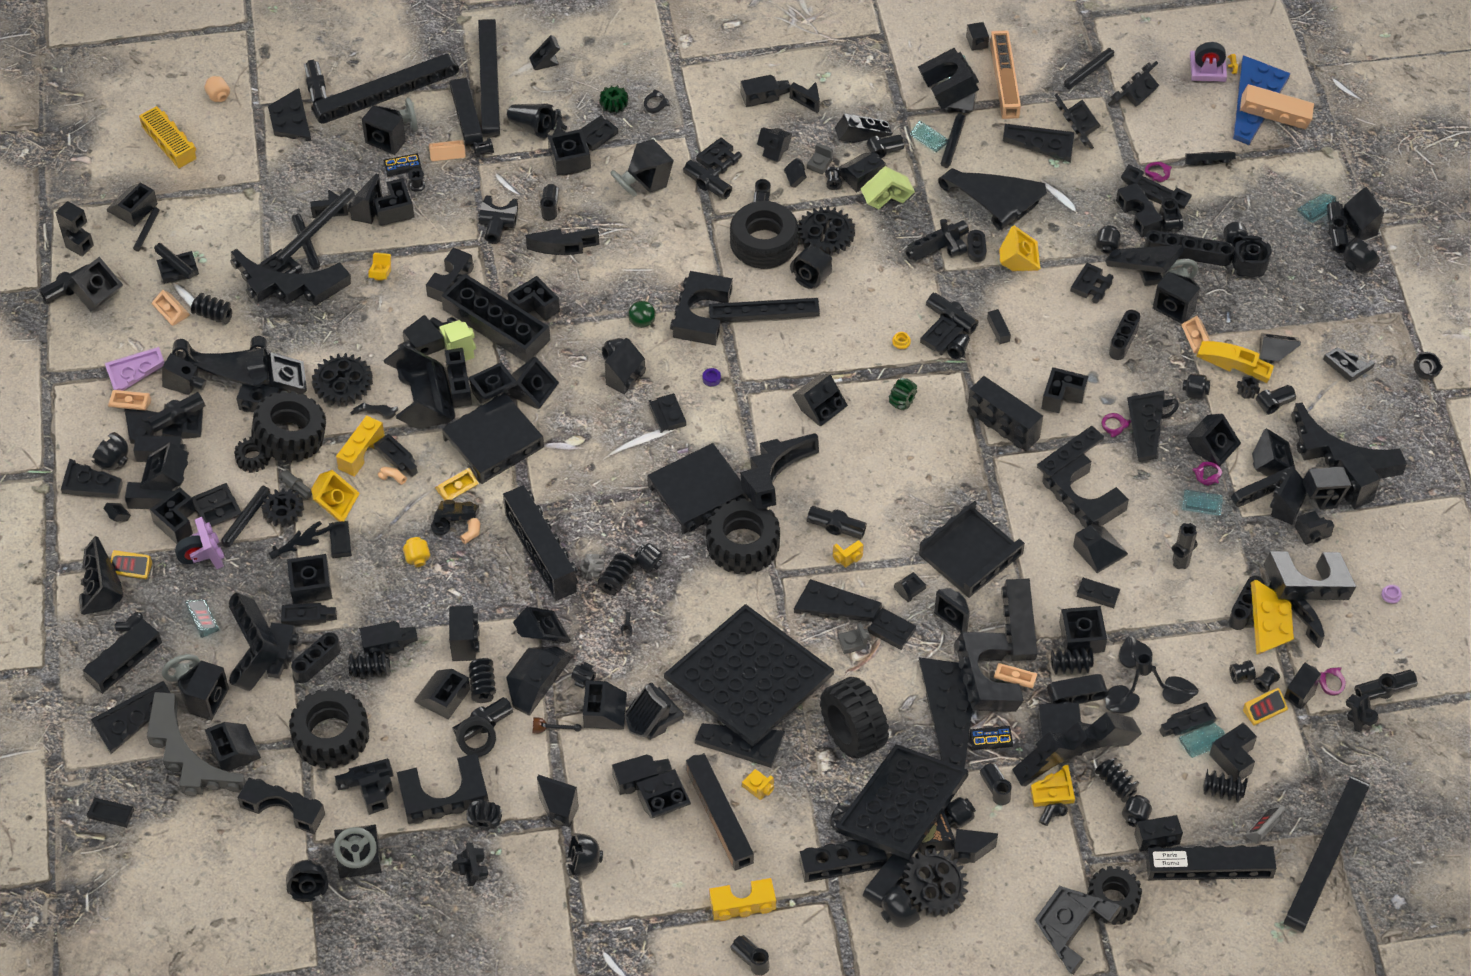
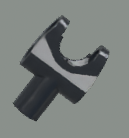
M486 195L479 212V224L488 225L484 237L485 240L491 244H497L500 242L504 227L514 229L516 227L518 199L512 198V201L506 206L498 207L493 204V197Z

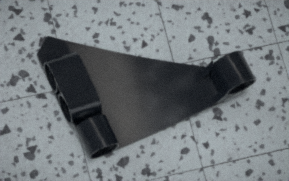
M951 168L938 178V183L943 190L948 191L952 187H957L980 203L993 215L992 223L999 230L1004 229L1014 220H1020L1035 208L1040 199L1047 194L1045 183L1016 177L965 173Z
M254 336L251 339L250 350L229 353H200L195 351L185 339H177L173 343V355L197 366V368L254 387H260L268 381L267 340L263 336Z

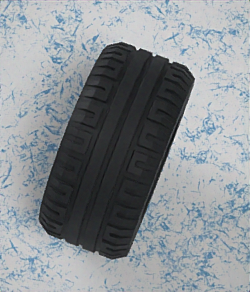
M757 201L745 205L735 213L730 223V246L732 252L740 261L754 268L770 269L784 264L793 257L797 250L798 222L796 217L789 209L776 202ZM760 230H768L776 233L777 236L771 239H758L750 234Z

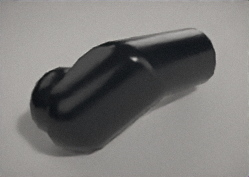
M135 612L127 621L116 622V632L129 631L134 624L139 623L143 619L142 613Z
M1062 803L1047 805L1039 819V823L1048 826L1052 817L1065 816L1068 812L1067 806Z

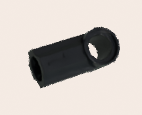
M901 135L882 139L879 136H873L866 143L870 153L875 152L881 159L887 153L904 149Z
M759 179L756 181L753 202L769 201L771 183L768 180Z
M548 184L544 187L543 196L540 201L542 218L548 221L557 217L559 187H556L554 184Z
M1289 385L1271 392L1270 390H1264L1256 396V401L1267 415L1277 411L1280 406L1296 400L1295 390Z
M986 764L980 770V775L991 791L993 801L1002 806L1008 804L1011 800V783L1003 777L996 764Z
M739 935L730 946L731 950L751 967V971L759 976L766 974L770 968L768 952L758 948L745 935ZM759 960L764 961L763 963H756Z

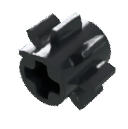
M1243 376L1242 381L1237 382V394H1240L1244 399H1254L1255 394H1259L1260 387H1258L1259 381H1256L1253 376Z
M584 662L581 666L578 664L575 666L571 678L575 681L574 685L583 688L586 680H595L596 672L592 670L593 665Z

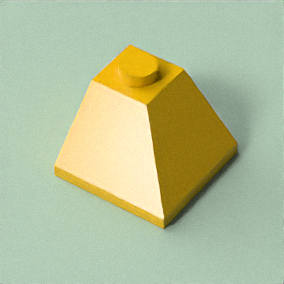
M1015 225L1012 226L999 249L1000 263L1011 271L1040 270L1038 242Z
M333 470L319 474L311 488L313 500L339 522L345 521L360 494Z

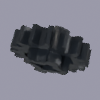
M284 488L281 489V492L275 489V494L268 493V499H263L264 504L261 505L263 517L267 519V523L273 521L275 527L278 523L281 524V527H284L285 523L291 526V521L298 522L297 516H303V499L299 497L298 492L293 494L292 489H289L288 492H285Z

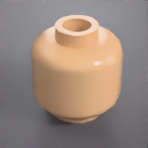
M212 76L207 79L204 90L209 98L214 102L225 101L230 94V88L225 80L220 76Z

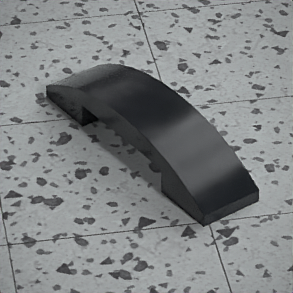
M1128 164L1121 175V179L1127 185L1137 183L1145 191L1149 200L1159 204L1162 203L1164 198L1172 197L1177 200L1179 209H1184L1192 197V194L1177 187L1173 191L1144 177V171Z
M1270 582L1269 588L1275 591L1272 583ZM1289 600L1291 602V609L1307 625L1305 635L1317 648H1320L1325 635L1318 615L1306 600Z

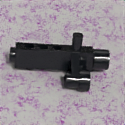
M941 219V229L907 245L908 249L905 250L907 257L917 261L946 246L950 257L966 253L967 246L960 237L969 233L967 223L961 220L955 224L951 223L948 225L947 219Z

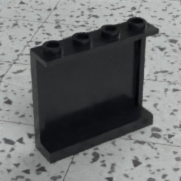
M506 393L494 397L486 404L478 406L474 411L463 415L460 419L442 428L443 440L445 442L449 440L476 471L477 480L481 484L544 448L543 435Z
M714 443L647 475L649 489L651 491L656 490L680 523L682 534L692 532L697 527L705 523L707 524L709 517L712 516V512L715 509H720V505L724 503L729 504V501L735 499L736 501H741V499L749 501V497L742 490L740 478Z
M976 501L964 506L959 514L950 517L944 526L938 527L930 537L924 538L919 545V556L968 598L1023 555L1025 546L1021 539L1014 542L976 510Z

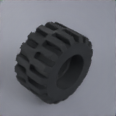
M1107 866V870L1102 868L1099 870V873L1096 872L1090 880L1087 895L1122 906V909L1112 921V925H1116L1117 922L1123 924L1126 919L1130 921L1133 915H1136L1142 897L1141 883L1139 880L1136 881L1137 876L1134 873L1130 875V870L1126 868L1121 870L1120 866H1116V869H1113L1112 866ZM1116 890L1122 893L1125 899L1113 901L1108 899L1103 892ZM1095 910L1092 912V914L1095 913L1096 919L1099 920L1101 918L1103 919V923L1107 924V919H1105Z

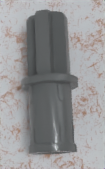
M284 470L281 473L280 480L286 483L293 492H298L305 499L311 497V489L303 483L301 478L295 477L288 470Z

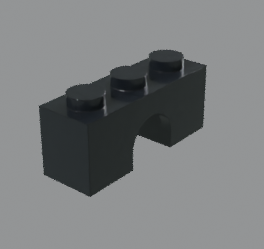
M1137 183L1118 189L1116 202L1123 212H1139L1135 214L1133 226L1141 238L1146 237V234L1151 230L1161 231L1163 217L1156 211L1153 202L1149 201L1145 191Z
M67 201L55 212L65 247L83 257L94 246L91 233L82 228L87 223L84 210Z
M453 247L444 259L445 271L449 272V274L441 275L434 273L426 283L427 297L442 302L441 295L465 273L472 272L474 263L471 254Z
M463 348L444 350L453 407L472 405Z

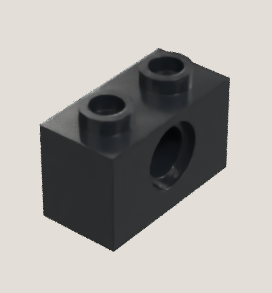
M242 384L236 398L238 408L244 412H254L257 404L263 398L269 397L270 394L275 392L279 394L280 389L268 385L254 387Z

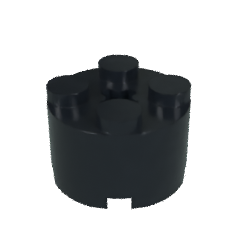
M1254 235L1245 236L1237 242L1232 258V265L1236 270V274L1241 277L1264 276L1272 253L1270 244L1268 242L1266 244L1262 241L1261 237Z
M809 245L791 262L790 271L791 273L794 272L795 280L801 286L808 289L817 288L832 273V257L814 245Z

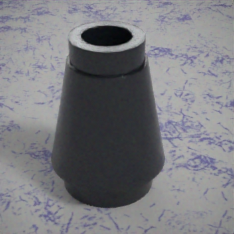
M961 334L948 345L947 352L951 358L959 359L964 356L970 341L969 336Z

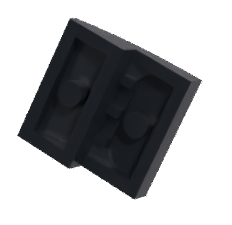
M203 408L188 415V419L183 424L176 425L173 423L163 428L161 436H182V439L201 437Z
M227 483L192 497L198 516L202 517L206 523L209 522L211 527L241 514V510L232 496Z

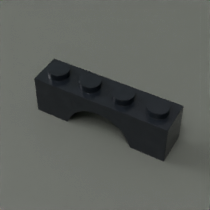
M249 777L237 797L240 808L260 814L269 807H285L293 813L295 827L315 834L325 816L324 806L319 800H310L303 797L300 793L288 792L278 785H269L261 779L255 780Z

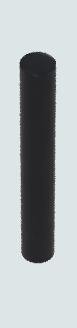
M153 207L133 246L135 251H140L160 212L159 208Z

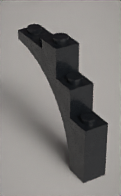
M237 248L231 251L230 263L234 269H238L241 272V276L247 285L246 293L251 299L254 298L257 303L275 293L277 298L283 300L287 305L304 294L307 301H311L316 306L351 284V274L340 262L329 268L311 273H282L257 265L246 258Z
M1303 402L1295 403L1294 410L1291 412V418L1298 427L1297 431L1300 438L1296 446L1298 453L1302 455L1304 461L1324 457L1327 465L1337 467L1341 458L1360 451L1380 479L1404 474L1407 463L1400 448L1389 450L1368 449L1342 441L1318 425L1306 410Z
M816 433L781 442L778 439H773L760 443L761 455L750 457L751 469L740 472L742 490L758 510L776 505V492L773 482L779 473L792 463L819 453V440Z
M1105 712L1093 724L1077 722L1064 734L1048 732L1036 743L1037 748L1017 764L1012 771L1020 785L1026 787L1049 769L1072 757L1106 746H1128L1142 732L1133 717Z

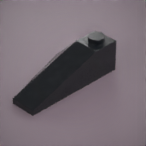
M94 536L85 547L82 568L86 571L84 578L81 579L84 591L79 596L80 611L83 615L112 609L123 598L121 581L99 537Z

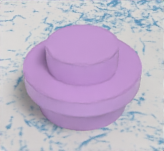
M1388 585L1383 588L1381 596L1387 603L1394 604L1400 601L1402 593L1398 586Z

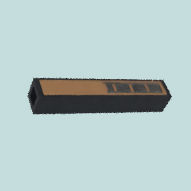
M705 753L691 756L686 760L687 774L734 871L754 864V853Z

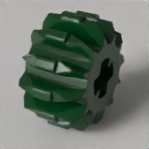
M610 85V88L604 87V90L600 92L599 103L604 111L608 110L609 113H618V111H624L625 107H627L629 98L624 87L619 88L618 85L616 87Z
M902 377L898 379L890 390L889 403L899 410L904 411L908 409L916 398L917 385L908 378Z

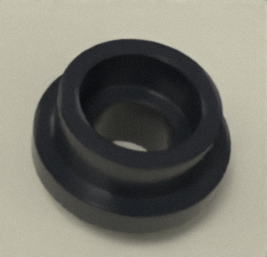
M440 518L438 523L433 520L431 530L436 535H445L450 530V522L446 518Z

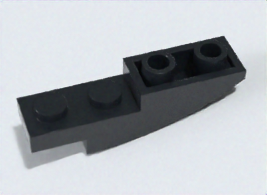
M598 228L562 234L561 229L525 235L527 249L543 254H583V248L600 245Z

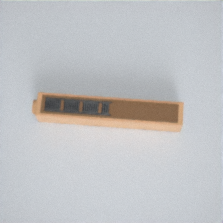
M991 31L990 46L1002 119L1019 118L1021 105L1009 32Z

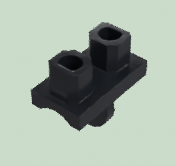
M1352 694L1346 700V706L1351 708L1347 718L1354 723L1355 731L1360 733L1363 725L1372 726L1378 721V713L1371 709L1369 695L1363 694L1361 697Z
M473 842L466 843V849L461 854H458L456 856L457 860L452 863L453 870L459 871L460 875L466 874L468 886H474L476 881L485 880L488 876L487 866L477 865V862H483L484 849L474 848Z

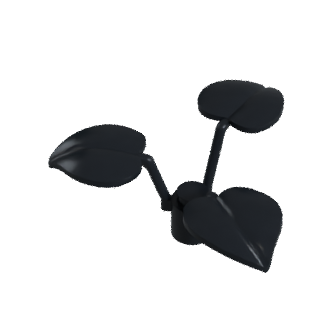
M1129 635L1121 646L1119 660L1127 668L1136 666L1132 688L1129 690L1123 685L1111 687L1108 690V696L1105 697L1107 710L1114 713L1133 711L1140 702V697L1133 693L1139 675L1147 676L1151 672L1154 673L1161 688H1164L1162 695L1169 703H1185L1196 696L1199 690L1193 683L1178 676L1168 677L1164 684L1156 671V666L1152 665L1153 653L1150 647Z

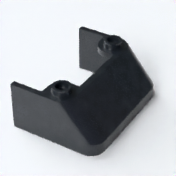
M405 344L383 360L385 364L397 369L399 380L411 387L414 402L398 413L396 419L417 429L446 424L455 419V411L446 372L439 361Z

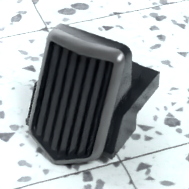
M653 683L645 685L638 697L634 699L626 710L625 715L629 732L640 737H648L650 740L665 733L668 726L682 720L684 717V713L668 695Z

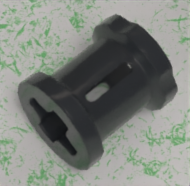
M490 138L483 142L472 143L476 157L489 152L491 154L494 153Z
M829 167L825 170V176L828 180L826 185L829 190H838L842 187L841 171L837 167Z
M419 168L410 170L408 173V177L411 180L410 189L414 192L424 190V172Z
M1267 666L1264 669V673L1260 677L1255 678L1253 682L1258 690L1265 693L1270 690V686L1280 679V675L1273 667Z

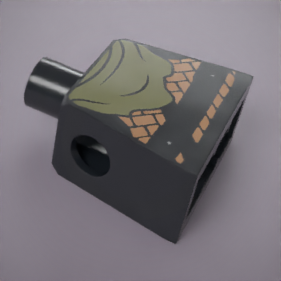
M944 811L918 848L921 853L925 849L930 852L933 848L936 849V852L954 849L955 838Z

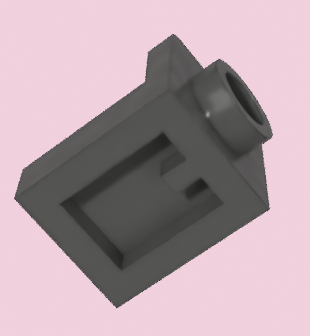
M817 143L815 153L807 163V169L823 175L832 162L833 150L828 146Z
M857 623L856 630L838 634V640L844 654L867 649V640L870 638L868 630L863 628L862 623Z

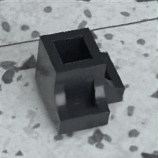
M761 128L757 145L764 148L762 156L779 162L783 153L789 148L792 133L780 128Z
M1316 511L1298 516L1295 528L1305 545L1318 543L1322 539L1331 537L1335 526L1332 520H1326L1324 517L1320 518Z
M376 773L358 780L369 815L389 808L387 796L393 792L392 781L389 775L380 778L379 774Z

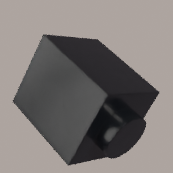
M984 22L967 24L966 38L971 51L988 48L989 34Z

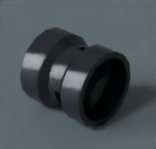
M1251 660L1244 661L1242 665L1237 663L1231 664L1229 667L1230 676L1234 684L1241 683L1245 679L1250 681L1256 678L1255 668Z

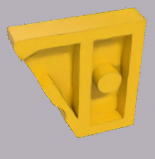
M1064 765L1060 771L1045 776L1043 780L1033 783L1030 787L1034 807L1047 806L1053 803H1075L1068 765Z

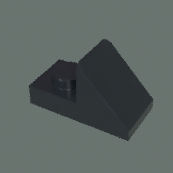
M550 35L529 57L534 70L559 65L555 54L560 50V46L555 36Z
M793 82L790 85L789 98L818 113L820 98L817 83L815 82L807 90L805 87Z
M328 190V200L310 201L312 217L316 218L339 196ZM347 204L333 217L347 216Z

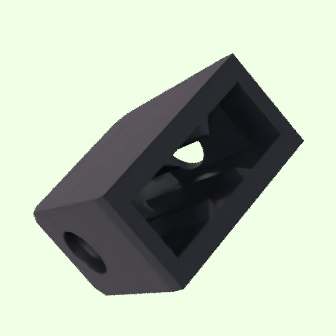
M423 315L403 330L404 342L398 345V348L405 344L425 355L445 349L444 337L426 315Z
M170 353L162 366V387L187 395L191 394L194 388L203 390L206 380L198 377L197 366Z

